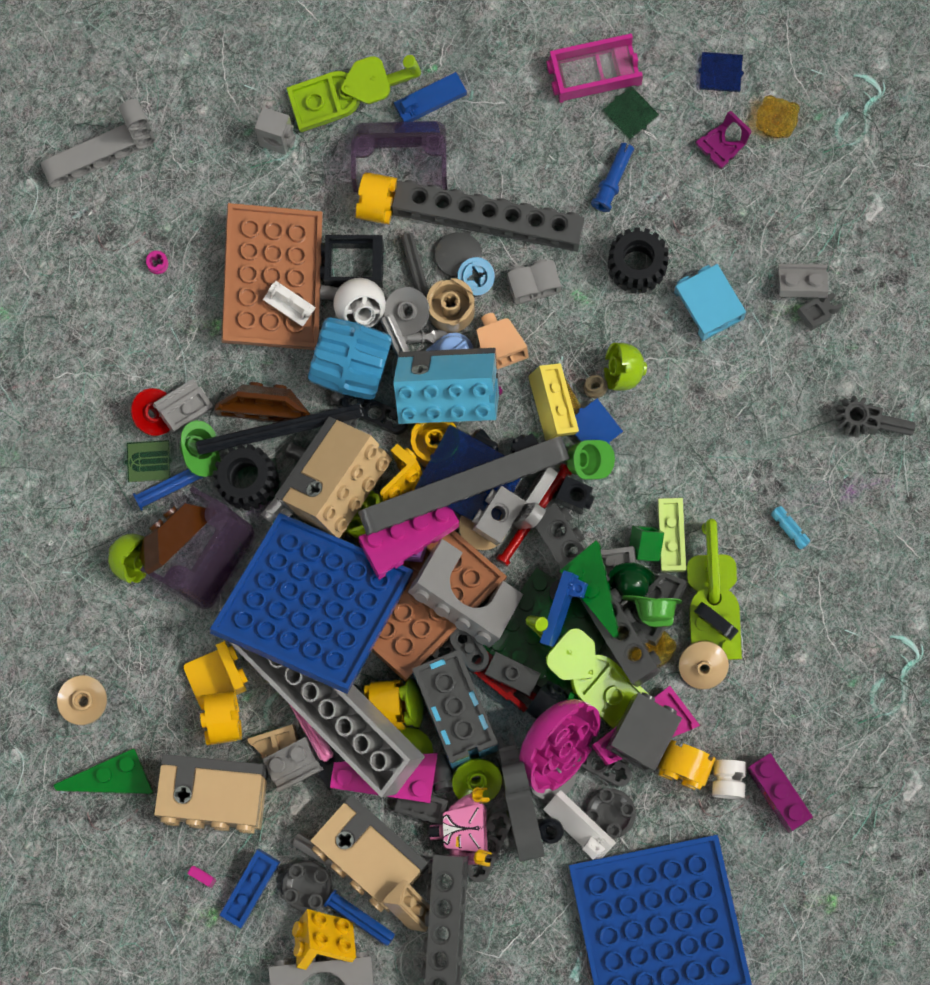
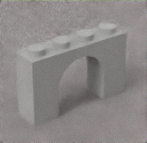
M441 539L431 550L408 593L414 596L418 602L424 603L433 609L437 615L445 617L455 624L459 630L467 632L478 643L490 648L500 639L523 594L505 581H502L490 595L484 607L473 608L460 602L451 589L450 576L463 552L444 539Z
M366 952L356 953V958L353 962L325 956L326 961L316 962L314 958L306 970L297 968L296 964L290 965V960L274 961L275 966L269 967L270 985H304L310 977L319 973L334 974L345 985H375L373 958L371 956L367 957Z

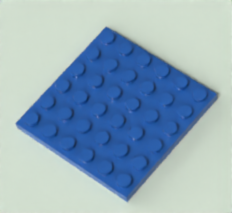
M279 513L211 626L210 634L348 694L413 576V570L401 565L397 569H391L386 573L385 577L378 580L361 547Z
M718 835L569 865L594 985H752Z

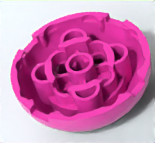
M564 700L545 710L530 727L522 743L519 760L524 763L528 783L533 790L538 793H544L546 789L550 788L554 791L565 784L580 769L581 764L585 762L592 750L589 747L592 737L598 736L600 729V714L594 706L582 700ZM558 767L562 773H559L556 768Z

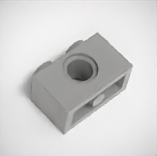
M263 107L255 126L259 146L286 155L288 148L293 147L296 138L290 116Z
M500 486L497 490L492 489L485 499L488 504L484 511L479 509L472 520L475 523L472 530L495 545L502 542L526 503L525 500L503 486ZM493 508L501 510L502 519L500 521L493 519L491 515Z

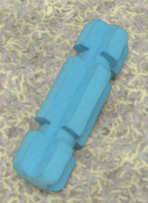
M782 506L774 509L771 513L774 520L780 522L779 526L791 540H795L794 543L799 549L805 548L810 543L807 535L801 533L802 529L791 516L786 515L787 512Z

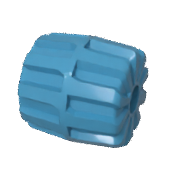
M331 317L326 318L315 346L308 380L311 383L340 394L369 400L374 399L382 378L392 337L364 324Z

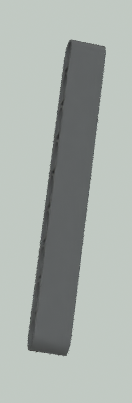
M559 436L360 510L358 514L366 535H370L558 465L570 458L563 440Z

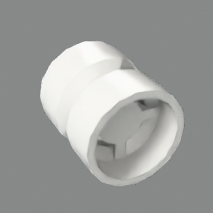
M715 760L713 775L717 777V780L713 781L712 796L723 799H744L745 783L742 782V779L746 777L747 763L737 760Z

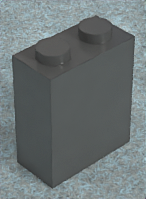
M637 693L631 698L605 749L649 774L656 770L682 718L676 715L677 711L667 705L661 706L655 702L656 699L651 695Z

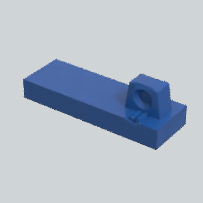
M455 72L394 102V107L404 125H407L466 96L467 91Z
M563 570L548 615V627L543 631L540 643L554 647L558 642L572 597L584 598L588 584L579 580V576Z
M257 849L221 911L220 916L237 927L242 928L280 861L263 850Z

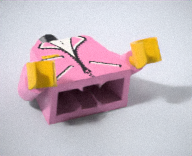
M476 787L472 793L459 799L449 807L448 811L443 813L442 825L429 826L430 840H443L444 849L449 851L450 855L469 856L468 865L489 867L490 863L485 862V857L488 854L492 855V852L488 851L487 808L479 803L489 802L490 798L483 797V792L488 790L487 787Z

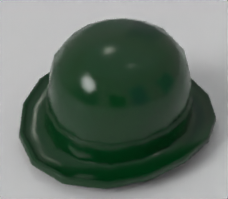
M634 562L618 564L610 570L608 575L610 578L609 585L612 589L616 588L621 597L624 595L645 597L649 586L655 581L654 573L650 569Z

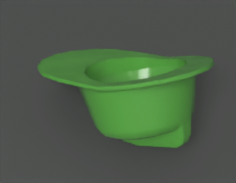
M199 420L189 422L184 426L181 432L179 448L187 468L197 476L208 477L213 475V471L218 470L215 467L216 461L220 462L219 451L202 455L198 453L196 447L198 440L216 436L215 431L209 424Z
M584 440L571 446L568 450L570 459L565 461L569 471L574 475H578L581 479L606 478L613 470L615 455L611 445L606 441Z
M633 595L622 596V599L636 604L640 620L651 627L673 625L676 605L682 603L681 599L676 598L655 599Z

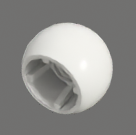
M353 278L344 282L339 287L334 297L333 306L338 319L373 327L383 317L386 301L383 291L375 282L365 278Z

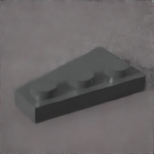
M664 572L649 586L645 597L681 599L687 587V581ZM632 603L627 608L636 620L633 622V625L637 631L640 629L643 631L649 641L648 644L656 647L666 627H651L644 624L639 618L636 604ZM628 629L620 631L623 634L629 635Z

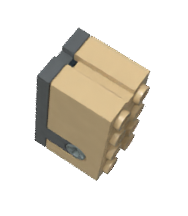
M329 416L275 497L298 520L340 538L355 514L360 510L363 502L374 489L384 471L387 470L392 458L384 449L379 448V444L371 435Z
M162 754V766L160 768L154 813L156 817L161 819L162 823L170 826H179L180 822H186V825H189V827L204 829L206 824L219 831H229L230 827H235L239 832L254 834L255 830H261L267 786L266 780L268 778V770L263 764ZM190 794V798H185L184 801L182 800L183 797H187V795Z
M352 794L345 801V804H342L310 840L314 845L312 848L313 852L324 862L327 859L332 861L333 864L330 867L343 879L347 875L352 880L349 884L359 894L363 895L366 892L371 897L369 902L379 912H382L384 909L388 913L390 912L382 902L401 880H406L413 886L429 866L424 858ZM343 839L346 841L350 839L351 846H343L341 841Z

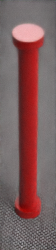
M563 463L559 466L560 471L538 504L544 509L564 482L565 477L572 475L567 465ZM531 528L518 530L503 553L497 555L496 560L508 567L511 563L509 561Z

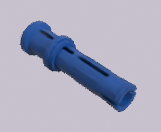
M627 143L620 144L606 179L599 183L600 189L598 194L591 201V205L595 209L602 212H610L612 208L611 202L614 196L619 193V181L635 150L630 144L627 150L625 148Z

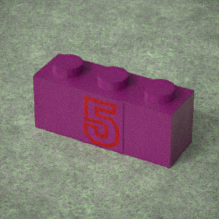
M771 753L747 768V772L788 833L813 818Z

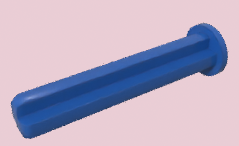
M186 469L138 494L133 493V496L142 511L143 507L203 477L197 476L189 469Z
M336 889L332 892L324 904L325 908L329 906L383 945L388 946L395 936L392 931L338 895Z

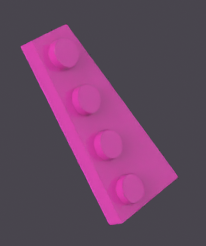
M448 505L370 535L359 536V543L378 580L386 576L388 571L393 568L397 569L404 564L406 559L423 551L424 547L430 543H436L459 527V520L451 506Z
M668 686L654 697L657 704L661 706L667 705L677 711L676 715L682 718L673 737L700 726L671 686ZM616 727L591 745L606 766L623 759L605 749Z
M438 753L423 754L425 758L398 793L387 797L430 803ZM346 761L334 762L330 788L378 795Z

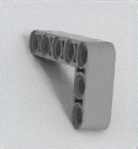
M130 99L119 106V111L125 124L44 160L41 163V168L50 187L55 188L67 184L152 145L155 142V137L137 99Z

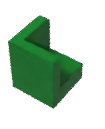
M632 525L629 547L633 546L635 548L636 559L660 561L664 532L656 527Z

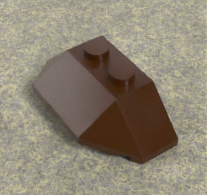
M250 382L249 385L242 384L218 402L214 409L217 416L280 422L310 415L309 411L291 389L278 384L273 385V387H265L262 383Z
M185 503L178 508L172 506L163 513L165 518L154 522L149 527L151 532L143 539L139 558L147 574L149 575L162 567L217 512L214 509Z

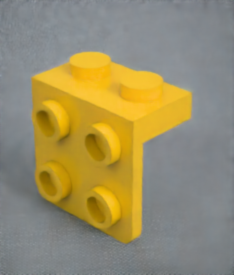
M396 444L390 450L400 472L380 491L383 502L424 487L426 483L421 467L416 460V455L407 447L403 449L400 445Z
M225 641L216 644L217 650L184 665V671L199 706L200 696L229 691H234L238 695L247 691L244 683L248 682L243 668L238 669L235 660L238 659L234 647H229Z
M306 909L300 920L294 923L292 935L295 938L293 954L296 956L297 968L306 970L317 954L347 962L355 960L353 923L349 920Z

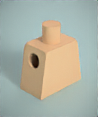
M494 313L485 314L481 318L484 326L477 329L480 348H496L497 369L529 358L526 343L508 318L497 321Z

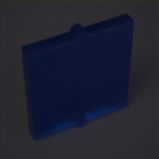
M702 52L701 67L698 70V73H700L699 89L740 92L741 77L744 75V71H742L743 55Z

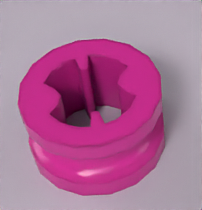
M152 251L146 257V265L153 274H162L168 269V259L163 252ZM160 258L163 264H158L154 267L152 261H157Z

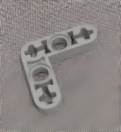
M550 467L540 471L523 497L526 503L512 524L519 530L535 527L544 516L546 510L538 504L558 474L555 469Z

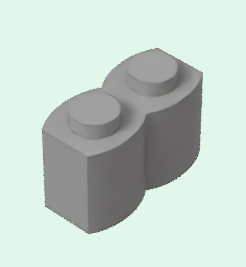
M540 259L530 267L518 265L507 273V280L515 305L527 303L538 298L549 297L561 292V283L553 260Z

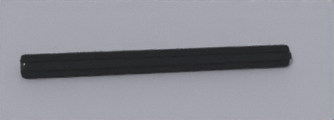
M359 403L198 440L196 447L200 455L237 447L240 444H250L319 428L324 425L329 416L341 422L362 418L363 409Z

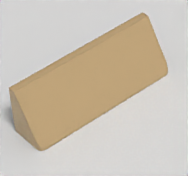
M401 880L385 897L382 903L408 929L426 932L428 927L425 926V915L430 910V905L406 880Z

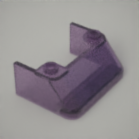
M441 122L360 123L354 128L351 141V181L353 192H358V158L370 156L375 148L423 147L426 154L441 156L443 190H448L447 133L445 126Z
M192 486L190 492L194 499L207 506L205 510L206 521L209 525L216 528L192 570H189L181 565L173 566L168 570L164 578L155 572L148 575L143 566L140 570L147 579L198 608L208 609L215 604L254 540L255 532L250 523L225 504Z

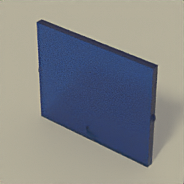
M449 425L435 452L430 455V461L414 489L502 458L505 455ZM520 479L502 486L513 493ZM491 490L446 507L472 521L479 509L484 511L488 503L485 499ZM493 508L491 515L493 519L498 521L502 512L498 508Z

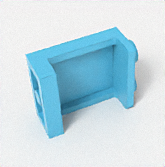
M718 264L712 267L707 265L701 268L697 275L691 278L686 276L680 279L675 286L674 293L676 297L680 296L699 328L698 335L702 341L744 320L746 310Z

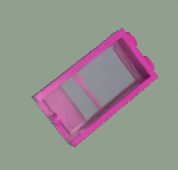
M632 33L550 51V58L546 61L548 74H553L552 90L554 96L558 95L560 103H563L565 100L634 85H642L643 74L642 71L639 72L638 56L633 51Z

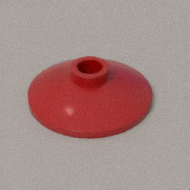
M149 388L141 391L135 396L131 404V417L134 424L140 431L151 436H160L170 431L159 415L160 413L153 407L154 402L167 395L166 392L160 389ZM148 410L154 413V418L148 415Z

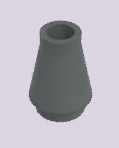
M438 754L433 788H435L436 793H447L453 791V772L446 755Z

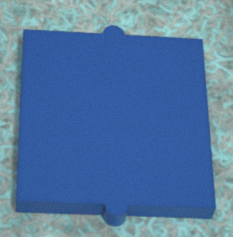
M598 398L584 409L580 408L579 413L575 415L579 429L575 436L580 442L584 440H602L610 444V441L623 432Z

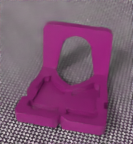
M729 111L723 123L708 132L705 137L702 136L698 139L696 146L705 155H710V160L719 169H723L729 163V160H732L746 145L752 131L732 111ZM733 122L737 123L742 131L741 140L735 142L725 141L726 129Z

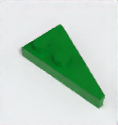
M596 540L562 568L560 572L561 574L563 570L579 576V580L588 584L582 600L608 632L616 638L619 636L617 619L614 615L613 600L609 582H607V572L602 559L601 545Z
M131 749L54 784L56 791L134 793L146 795L154 793L136 749Z

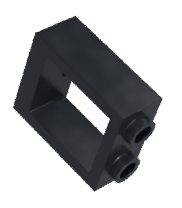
M325 235V243H321V257H325V265L320 266V280L325 281V286L340 287L350 279L365 278L383 288V235ZM333 248L373 249L372 277H332Z

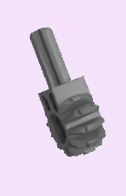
M852 396L851 401L844 398L842 405L836 407L838 414L834 416V420L841 421L837 426L838 429L846 428L845 436H848L851 431H853L855 438L859 436L860 432L864 435L867 433L876 435L879 429L911 436L915 431V422L882 415L883 408L875 407L873 404L866 406L864 404L866 398L864 397L860 402H858L856 396ZM850 413H858L861 420L854 421L851 419Z

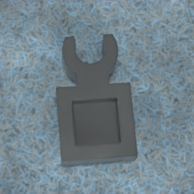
M834 293L828 294L824 302H821L817 297L798 309L797 314L810 331L829 321L832 317L831 314L840 311L842 303L838 305L830 303L835 297Z

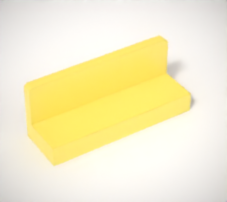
M561 363L537 367L529 375V381L545 441L559 436L578 433L579 429Z

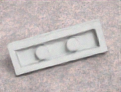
M561 790L543 809L552 818L561 822L564 830L583 847L582 850L592 860L603 858L616 844L605 831Z

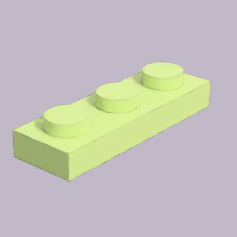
M683 498L658 499L659 530L664 532L660 557L661 573L686 572Z

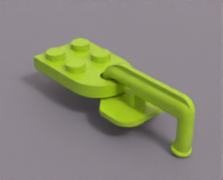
M410 54L406 55L403 59L405 69L388 75L382 61L378 57L370 56L356 61L349 73L334 71L287 87L300 132L348 117L356 111L360 102L372 104L384 100L388 97L391 86L421 75V69L415 57Z
M711 518L701 528L702 532L706 535L707 555L694 556L687 564L688 584L697 592L692 598L689 607L690 643L698 641L713 642L725 651L728 660L742 659L740 608L737 598L730 591L737 582V567L735 560L731 556L726 554L718 555L717 521ZM700 602L708 605L738 630V633L731 641L694 613Z
M530 615L526 618V624L539 637H542L543 631L548 627V620L545 617ZM573 628L568 630L558 639V642L554 647H551L552 649L547 654L546 664L548 668L560 679L571 680V687L575 695L580 700L594 706L598 710L600 718L611 729L618 725L631 698L637 693H647L641 686L635 687L632 685L624 670L612 659L604 655L595 654L594 641L580 629Z

